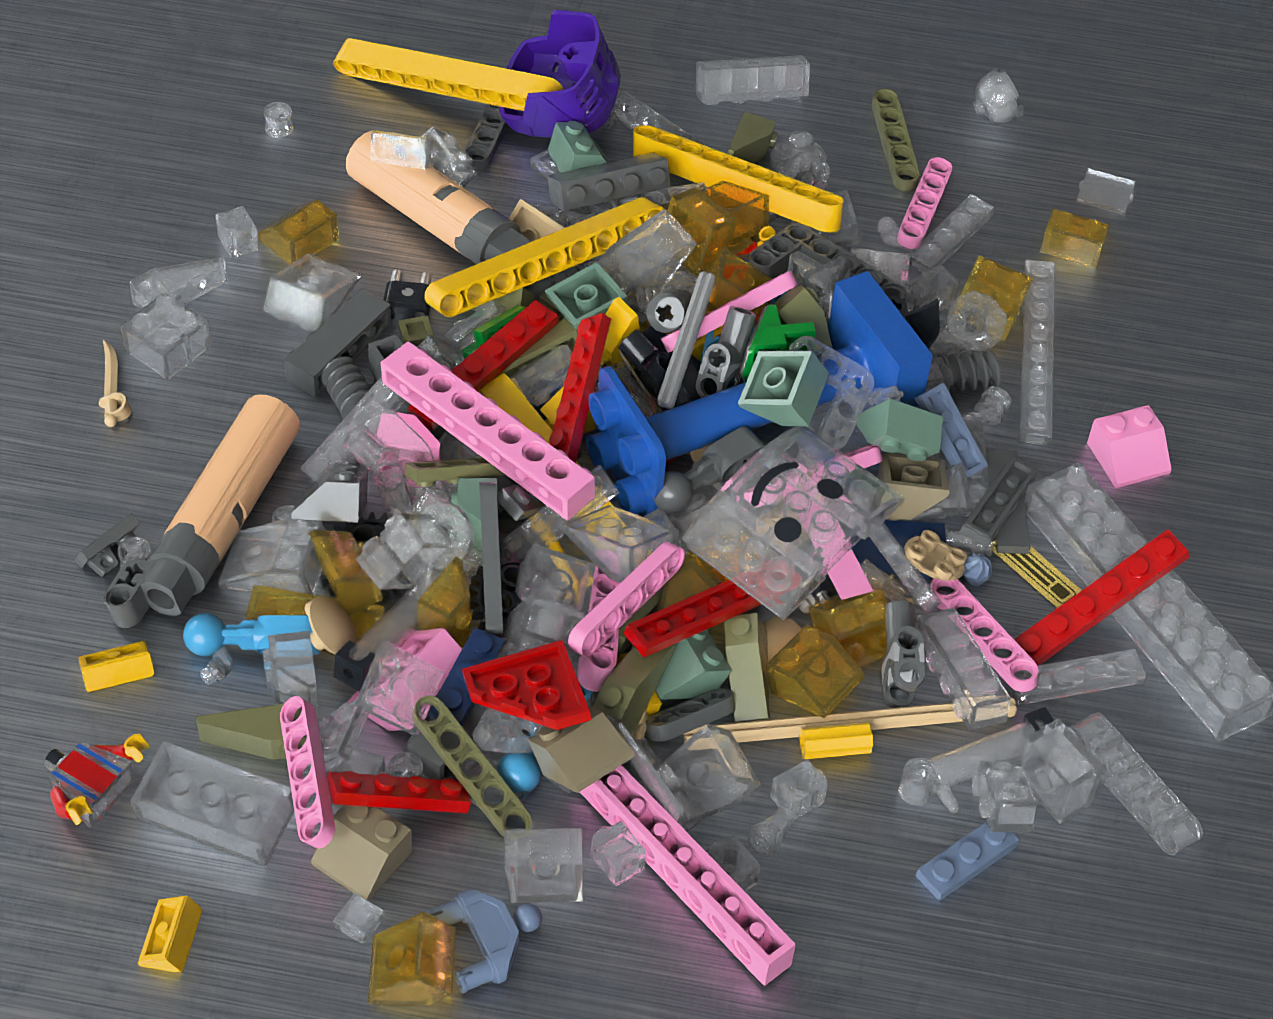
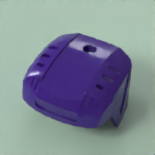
M553 10L548 35L530 38L521 43L511 57L506 69L553 78L562 85L563 90L528 93L524 111L499 106L500 115L515 132L533 137H552L556 122L568 121L582 123L588 132L591 133L599 129L610 118L609 116L614 108L620 87L621 74L615 56L609 49L595 16L585 12Z

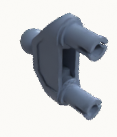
M470 889L457 893L453 901L424 912L427 924L431 926L430 930L432 933L460 921L467 923L483 955L484 960L454 971L456 983L458 986L461 985L459 989L462 993H466L468 990L490 981L498 984L507 981L519 948V930L533 932L542 923L541 911L534 904L526 903L520 905L516 909L514 916H511L504 901Z

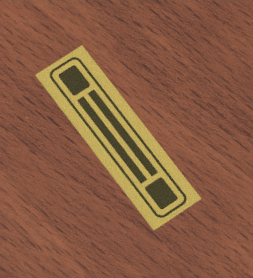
M995 538L988 547L1057 608L1082 591L1032 547L1029 554L997 553Z

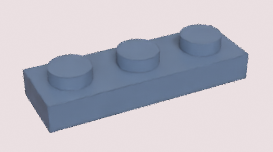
M944 382L914 398L920 409L943 416L940 447L958 481L965 480L988 466Z
M995 815L918 868L916 877L940 902L1018 846L1019 839Z

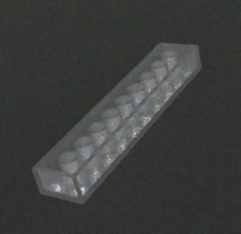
M1080 463L1028 485L1024 499L1026 515L1086 586L1092 584L1149 543L1145 536ZM1174 569L1111 614L1219 742L1272 716L1273 682Z

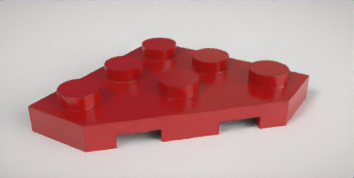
M563 640L462 669L463 677L473 703L555 730L592 720L588 704Z

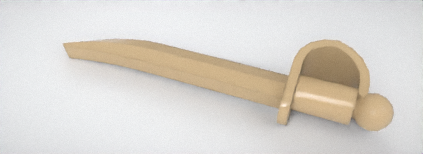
M103 340L105 382L104 397L99 399V406L105 408V424L108 427H113L118 421L128 418L132 413V409L125 395L117 393L118 358L116 351L107 341Z

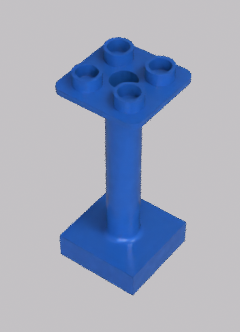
M868 271L837 281L835 283L828 326L833 352L817 357L829 372L817 406L845 397L856 414L888 399L919 408L914 398L926 390L933 357L932 353ZM607 366L600 369L598 391L589 395V408L596 423V433L587 436L586 445L594 467L599 472L610 469L617 480L615 482V493L618 503L626 516L631 517L638 514L649 530L658 528L661 520V509L656 506L653 496L656 500L658 493L664 488L667 460L709 446L742 426H747L750 430L773 423L740 408L738 405L746 382L645 418L612 367Z

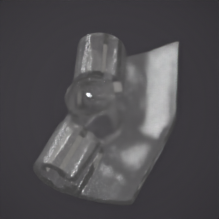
M386 408L371 416L354 428L344 439L343 447L373 475V480L378 486L387 512L390 515L398 516L409 512L415 505L414 498L446 494L443 481H436L435 486L424 487L416 485V482L405 476V463L435 460L427 442L392 408ZM384 466H392V467H391L390 469H388V470H381V469H380V468H382V467H384Z
M621 722L618 723L616 730L635 754L633 758L625 763L637 778V781L686 832L694 828L701 821L703 815L684 790L676 792L683 785L666 761H662L646 739L634 740Z

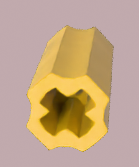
M868 722L800 728L799 742L802 758L814 759L872 753L873 734L871 726Z

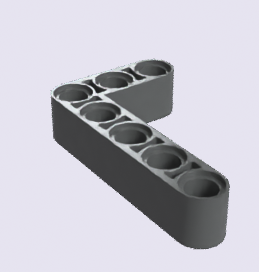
M799 223L787 226L750 253L745 275L746 283L750 287L757 288L798 267L833 290L848 259L850 263V277L868 271L887 296H898L903 300H906L907 291L902 285L813 229ZM847 271V273H846L844 279L848 278V271Z

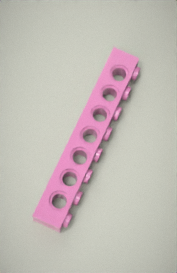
M408 341L381 361L383 384L567 521L595 498V477L587 468L580 467L570 460L565 452L555 449L539 433L529 430L516 416L507 414L498 407L494 400L481 395L469 382L462 381L447 366L440 365L432 359L424 349H418Z
M622 765L580 791L586 800L764 986L792 965L796 944Z

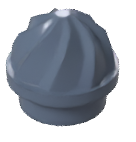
M974 552L972 555L967 556L962 578L970 585L979 586L991 577L992 565L984 553L976 554Z

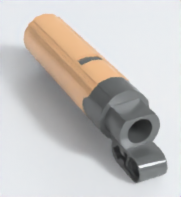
M372 130L364 133L350 148L346 158V170L349 176L474 263H481L532 242L521 234L520 227L382 132ZM544 278L523 288L534 294V301L537 300L539 302L540 295L545 293L546 289L552 287V284L548 278Z
M269 395L249 397L147 561L133 559L121 567L104 596L108 610L118 627L129 628L135 626L142 620L149 607L165 615L177 616L183 612L192 595H197L204 590L300 430L298 416L286 403Z

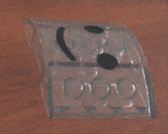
M796 426L763 447L725 483L682 536L680 543L784 621L825 580L827 572L861 538L866 540L904 502L905 497L808 427Z

